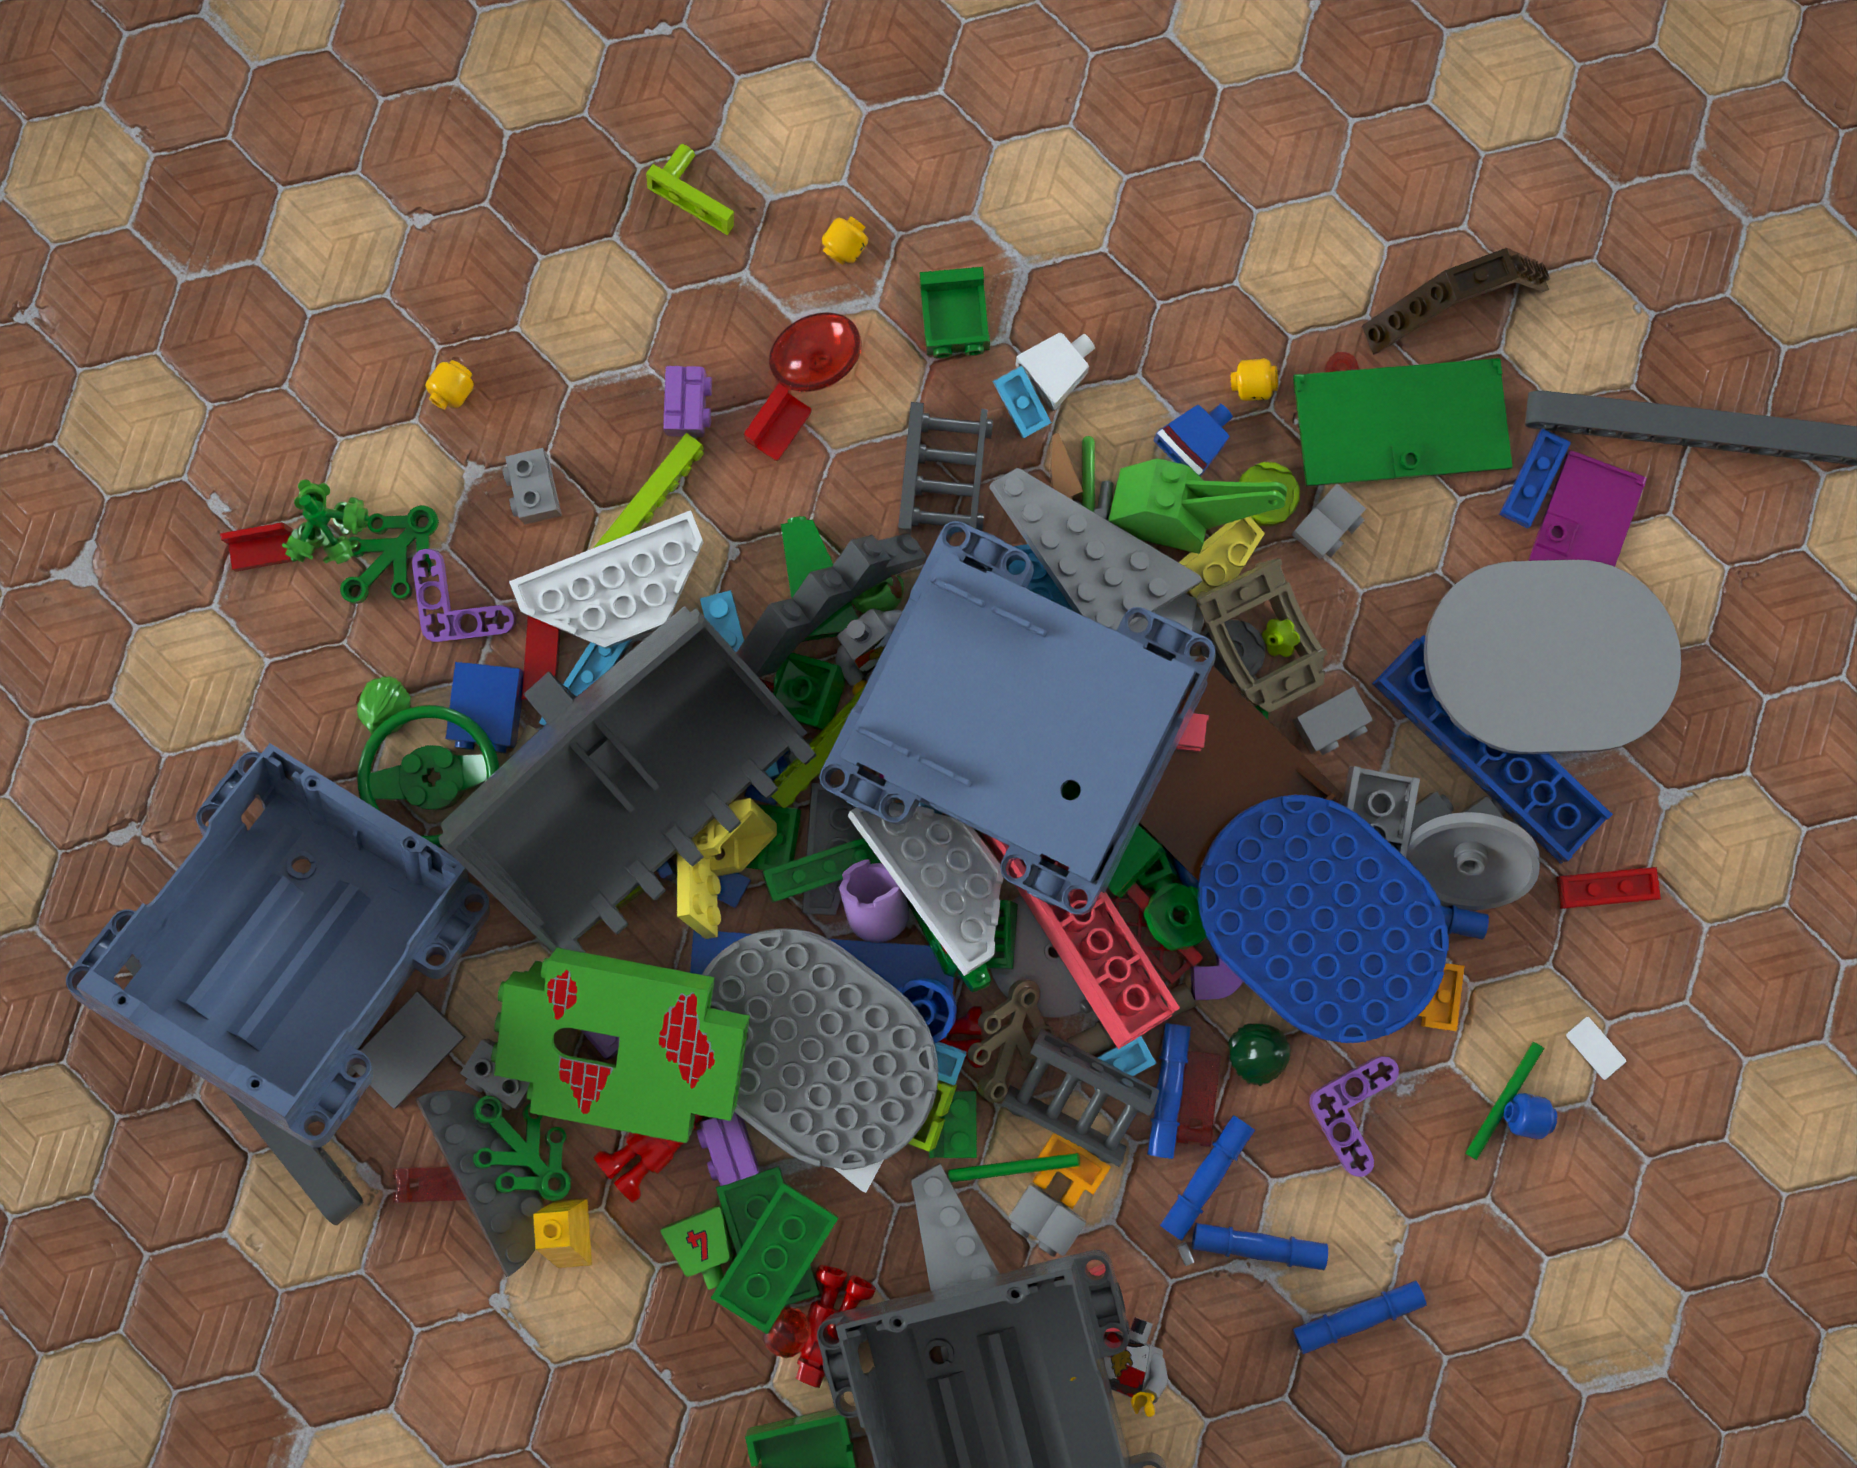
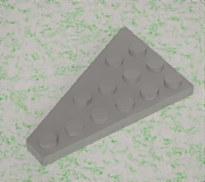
M1019 468L1012 470L990 484V490L1074 612L1095 622L1117 630L1124 614L1129 609L1142 607L1155 612L1202 582L1199 574ZM1143 617L1132 619L1129 627L1143 619Z

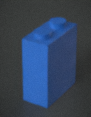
M455 662L449 708L457 710L474 720L490 738L496 753H506L507 748L514 749L517 744L522 707L524 671L519 668ZM448 721L445 739L455 742L454 748L474 750L475 744H478L472 736L458 725Z

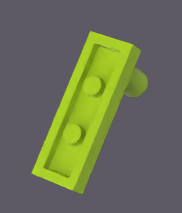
M680 144L663 169L652 164L646 173L647 188L722 233L729 234L734 227V211L679 179L695 157V153L690 147Z

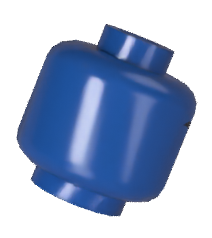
M1520 1093L1514 1097L1512 1102H1508L1505 1106L1504 1119L1508 1122V1127L1513 1134L1538 1140L1545 1138L1554 1131L1557 1124V1112L1547 1098Z

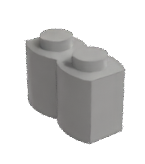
M1336 484L1291 535L1318 559H1321L1325 554L1331 558L1344 544L1339 538L1347 530L1353 534L1365 519L1360 515L1366 508L1340 485Z
M1032 1183L1029 1184L1008 1218L1013 1222L1010 1226L1013 1230L1025 1238L1031 1234L1039 1239L1041 1242L1038 1246L1053 1257L1057 1253L1065 1256L1086 1224V1220Z

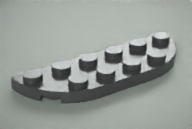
M452 1090L436 1091L416 1098L415 1100L505 1276L512 1275L529 1260L535 1251L533 1214L544 1208L538 1190H513L510 1193L504 1194L497 1190L496 1179L505 1172L513 1173L516 1177H533L528 1166L491 1165L486 1169H480L475 1166L473 1157L481 1148H490L492 1151L515 1152L490 1124H482L475 1118L473 1110L480 1098L469 1093ZM483 1105L481 1113L485 1117H490L492 1109L488 1105ZM481 1152L479 1154V1161L482 1164H488L490 1157L487 1153ZM503 1177L501 1180L502 1187L510 1189L512 1180L509 1177Z

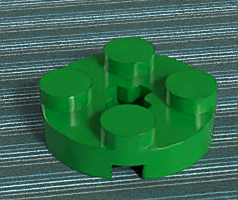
M1170 883L1163 886L1152 895L1148 906L1144 910V918L1147 921L1151 934L1170 951L1192 948L1206 938L1199 914L1198 889L1192 886L1178 885L1180 883ZM1173 909L1177 912L1183 911L1186 916L1182 919L1185 924L1176 922L1173 919Z

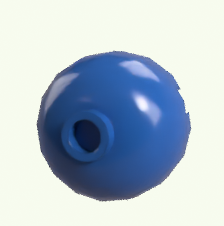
M923 977L910 980L897 989L919 1011L930 1030L934 1043L948 1035L955 1024L957 1005L954 995L946 985L937 979Z

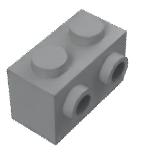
M543 448L505 456L507 467H503V475L506 485L512 486L514 497L509 498L513 516H518L524 524L562 516L550 460L546 451Z
M1354 686L1292 720L1310 754L1319 750L1322 756L1339 747L1337 740L1348 735L1350 740L1367 732L1368 730L1365 725L1373 721Z
M482 1039L460 1072L461 1075L467 1078L465 1083L478 1092H482L485 1089L501 1102L502 1108L510 1110L511 1107L514 1109L522 1107L527 1099V1090L530 1082L494 1076L495 1063L491 1062V1054L495 1042L490 1039Z

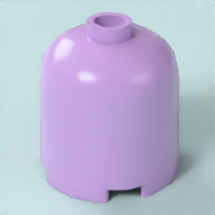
M869 859L853 864L843 872V881L839 886V891L848 924L854 934L865 941L874 943L886 942L897 937L905 929L909 921L908 900L884 865L881 863L870 864Z

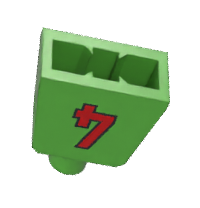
M721 1204L668 1224L660 1230L686 1277L702 1272L708 1290L718 1287L724 1277L720 1264L730 1261L733 1257L728 1225Z

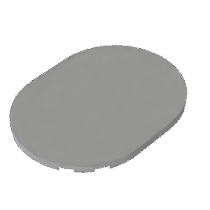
M1590 560L1511 561L1488 565L1470 573L1457 582L1443 596L1428 623L1424 642V664L1427 679L1436 701L1440 702L1443 709L1450 716V720L1466 735H1471L1487 744L1490 748L1514 754L1585 753L1607 751L1626 745L1646 734L1662 719L1669 709L1678 688L1681 673V651L1675 627L1665 607L1646 585L1629 573L1614 566Z
M779 928L759 931L745 936L722 950L706 967L702 975L715 977L711 1008L750 1015L735 1113L791 1156L814 1166L841 1168V1170L858 1169L891 1157L907 1145L921 1129L932 1109L938 1086V1058L932 1035L925 1020L909 999L865 964L833 941L821 935L799 929Z

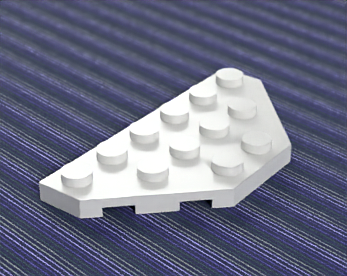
M690 510L511 580L509 583L522 613L608 649L658 629L671 617L704 542Z
M891 803L889 806L890 815L894 818L901 816L905 806ZM921 806L917 807L913 817L907 823L900 825L893 824L875 814L871 815L857 807L852 809L848 814L849 819L962 974L965 976L989 961L993 957L995 949L994 935L995 927L998 924L1001 901L999 900L1003 875L1001 874L1000 863L974 828L952 817L936 814L933 809Z

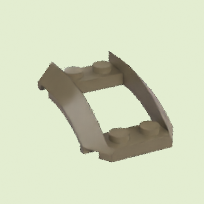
M1280 558L1257 563L1255 568L1208 592L1201 591L1196 599L1213 643L1233 680L1245 697L1269 713L1322 686L1325 677V671H1322L1324 656L1328 655L1327 650L1322 648L1306 622L1290 583L1285 580L1281 569L1283 564ZM1269 600L1277 619L1280 621L1285 619L1291 620L1294 624V631L1300 635L1299 644L1294 646L1300 658L1254 681L1243 664L1224 622Z

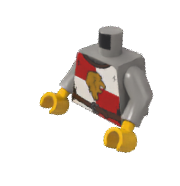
M874 608L870 609L857 620L851 621L847 628L838 634L837 638L841 646L837 650L835 662L836 665L842 668L844 678L848 684L854 686L852 691L854 696L867 684V681H862V678H866L873 672L903 611L891 610L883 612Z
M1134 1317L1127 1347L1119 1354L1104 1357L1105 1367L1111 1390L1132 1398L1131 1405L1135 1414H1138L1139 1410L1144 1407L1146 1416L1152 1417L1155 1414L1154 1403L1158 1401L1169 1380L1165 1359L1163 1358V1350L1147 1343L1153 1324ZM1109 1332L1105 1337L1109 1342L1118 1343L1123 1339V1334L1120 1332ZM1072 1377L1070 1381L1075 1380L1076 1377Z

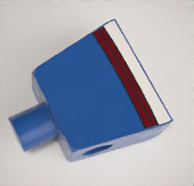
M1219 404L1209 414L1200 405H1196L1161 428L1155 434L1153 441L1175 463L1190 466L1201 477L1230 436L1222 427L1233 418V415L1223 404Z

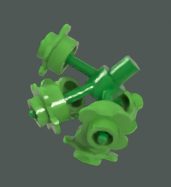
M307 479L301 480L298 483L299 494L294 499V504L298 509H304L303 516L307 522L302 523L298 529H294L287 543L282 544L283 547L287 548L285 555L291 557L293 562L298 560L304 563L306 557L313 559L314 556L311 554L316 549L324 547L323 550L327 554L323 559L324 563L333 560L337 564L347 562L354 555L352 549L357 547L359 543L357 541L350 543L345 535H349L351 530L354 535H357L358 532L362 531V528H366L369 520L368 509L364 508L363 500L351 497L348 503L340 502L334 509L326 508V496L330 494V487L326 483L314 484ZM331 518H333L334 524L340 527V532L345 535L335 538L327 525Z

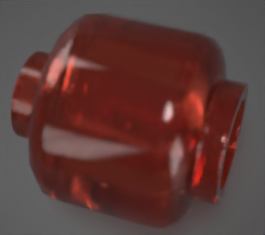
M784 1307L768 1334L763 1332V1341L769 1351L783 1358H791L797 1355L811 1335V1325L807 1316L797 1308Z

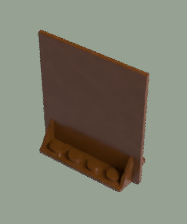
M1201 654L1195 661L1203 662L1207 659ZM1212 666L1207 676V687L1194 711L1196 714L1209 715L1204 748H1201V752L1175 749L1139 823L1199 882L1202 864L1212 842L1223 827L1245 809L1267 799L1280 796L1308 795L1338 802L1343 797V794Z

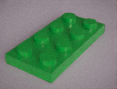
M780 1165L730 1184L716 1187L737 1255L782 1182H785ZM811 1264L785 1306L820 1294Z
M782 1182L711 1296V1299L768 1334L836 1224L839 1216L787 1183Z

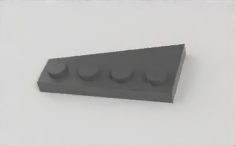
M811 783L806 856L858 840L861 836L848 817L850 811L856 807L847 803V800L824 789L821 783ZM831 784L833 788H836V787L841 786V785ZM843 879L803 892L802 913L835 915L841 899L839 886Z

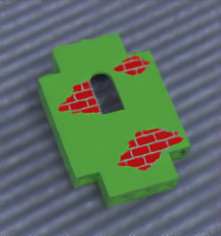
M556 947L549 958H545L543 962L535 961L529 971H524V973L513 971L506 982H501L498 991V1001L502 1002L501 1012L497 1014L494 1031L499 1032L498 1042L494 1044L492 1049L491 1062L495 1063L494 1076L530 1082L527 1090V1099L531 1100L530 1113L687 1143L694 1128L696 1114L728 1121L732 1119L737 1107L750 1015L711 1008L715 977ZM562 1028H574L620 1037L617 1063L615 1065L565 1055L556 1048L554 1034Z

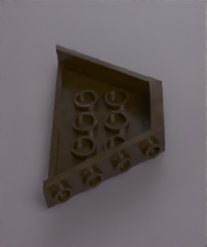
M1504 248L1444 270L1363 324L1362 328L1374 355L1455 304L1515 282L1545 292L1549 290L1546 281L1550 280V276L1543 263L1539 264L1535 259L1509 248Z

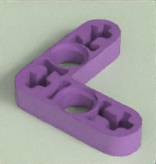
M434 549L419 550L414 555L412 567L421 630L426 639L440 642L498 635L510 632L515 627L516 614L512 608L506 605L451 611L443 556ZM426 554H429L430 559L436 560V565L431 567L432 577L439 575V581L422 583V577H429L427 568L420 565L421 561L426 559ZM429 586H435L441 592V599L437 604L433 605L425 600L424 592ZM443 607L444 613H437L439 623L445 624V629L440 631V636H437L435 631H430L429 625L435 622L434 614L427 615L426 609L435 610ZM498 610H502V614L509 617V622L504 623L503 629L500 628L498 623L487 624L489 631H484L485 620L481 613L482 611H486L485 618L498 616ZM466 614L475 616L478 622L476 630L471 633L464 631L460 624L462 617Z
M1374 1057L1319 1087L1310 1096L1309 1104L1339 1161L1348 1173L1356 1177H1363L1369 1174L1374 1167V1159L1347 1109L1392 1085L1399 1076L1398 1065L1389 1057ZM1378 1063L1384 1066L1389 1065L1390 1070L1387 1071L1388 1078L1385 1080L1383 1077L1378 1076L1372 1079L1371 1082L1375 1086L1371 1088L1369 1080L1362 1074V1071L1366 1070L1367 1075H1372L1379 1070ZM1353 1077L1359 1078L1363 1084V1090L1357 1096H1350L1345 1089L1347 1080ZM1322 1094L1326 1097H1333L1334 1101L1330 1103V1107L1335 1114L1339 1113L1340 1110L1343 1114L1342 1116L1332 1118L1327 1124L1324 1119L1331 1116L1325 1108H1318L1317 1106L1321 1102L1319 1096ZM1344 1122L1350 1127V1136L1345 1141H1337L1333 1136V1128L1337 1123ZM1357 1140L1359 1145L1352 1147L1357 1155H1365L1366 1159L1362 1161L1363 1168L1351 1167L1350 1163L1354 1160L1353 1156L1347 1149L1342 1153L1341 1148L1351 1146Z

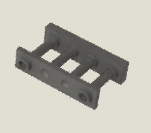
M911 402L898 524L899 534L909 533L912 535V526H919V523L945 526L952 521L963 522L982 531L984 513H978L984 444L985 438L991 439L993 420L987 419L988 409L981 408L979 422L930 417L929 413H924V403ZM928 430L979 434L977 453L926 448L927 445L921 444L922 432L928 433ZM925 461L975 465L974 484L923 479V476H918L919 463L925 464ZM922 492L973 497L971 515L920 511V507H914L915 496L922 495Z
M1041 1029L1030 1054L1037 1058L1020 1090L1011 1085L1009 1086L1002 1106L1008 1108L1012 1114L1025 1117L1092 1152L1101 1161L1120 1167L1127 1146L1120 1143L1137 1112H1143L1150 1116L1156 1105L1159 1090ZM1053 1065L1065 1071L1067 1075L1050 1105H1047L1032 1097L1048 1066ZM1084 1081L1095 1087L1096 1091L1078 1121L1061 1111L1077 1082ZM1112 1096L1124 1102L1126 1106L1109 1136H1106L1091 1128V1125L1107 1097Z

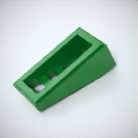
M1011 900L1000 901L999 911H1004V917H998L997 925H1004V931L995 930L994 938L1004 939V944H995L994 952H1004V958H991L985 963L987 968L1013 969L1018 904Z

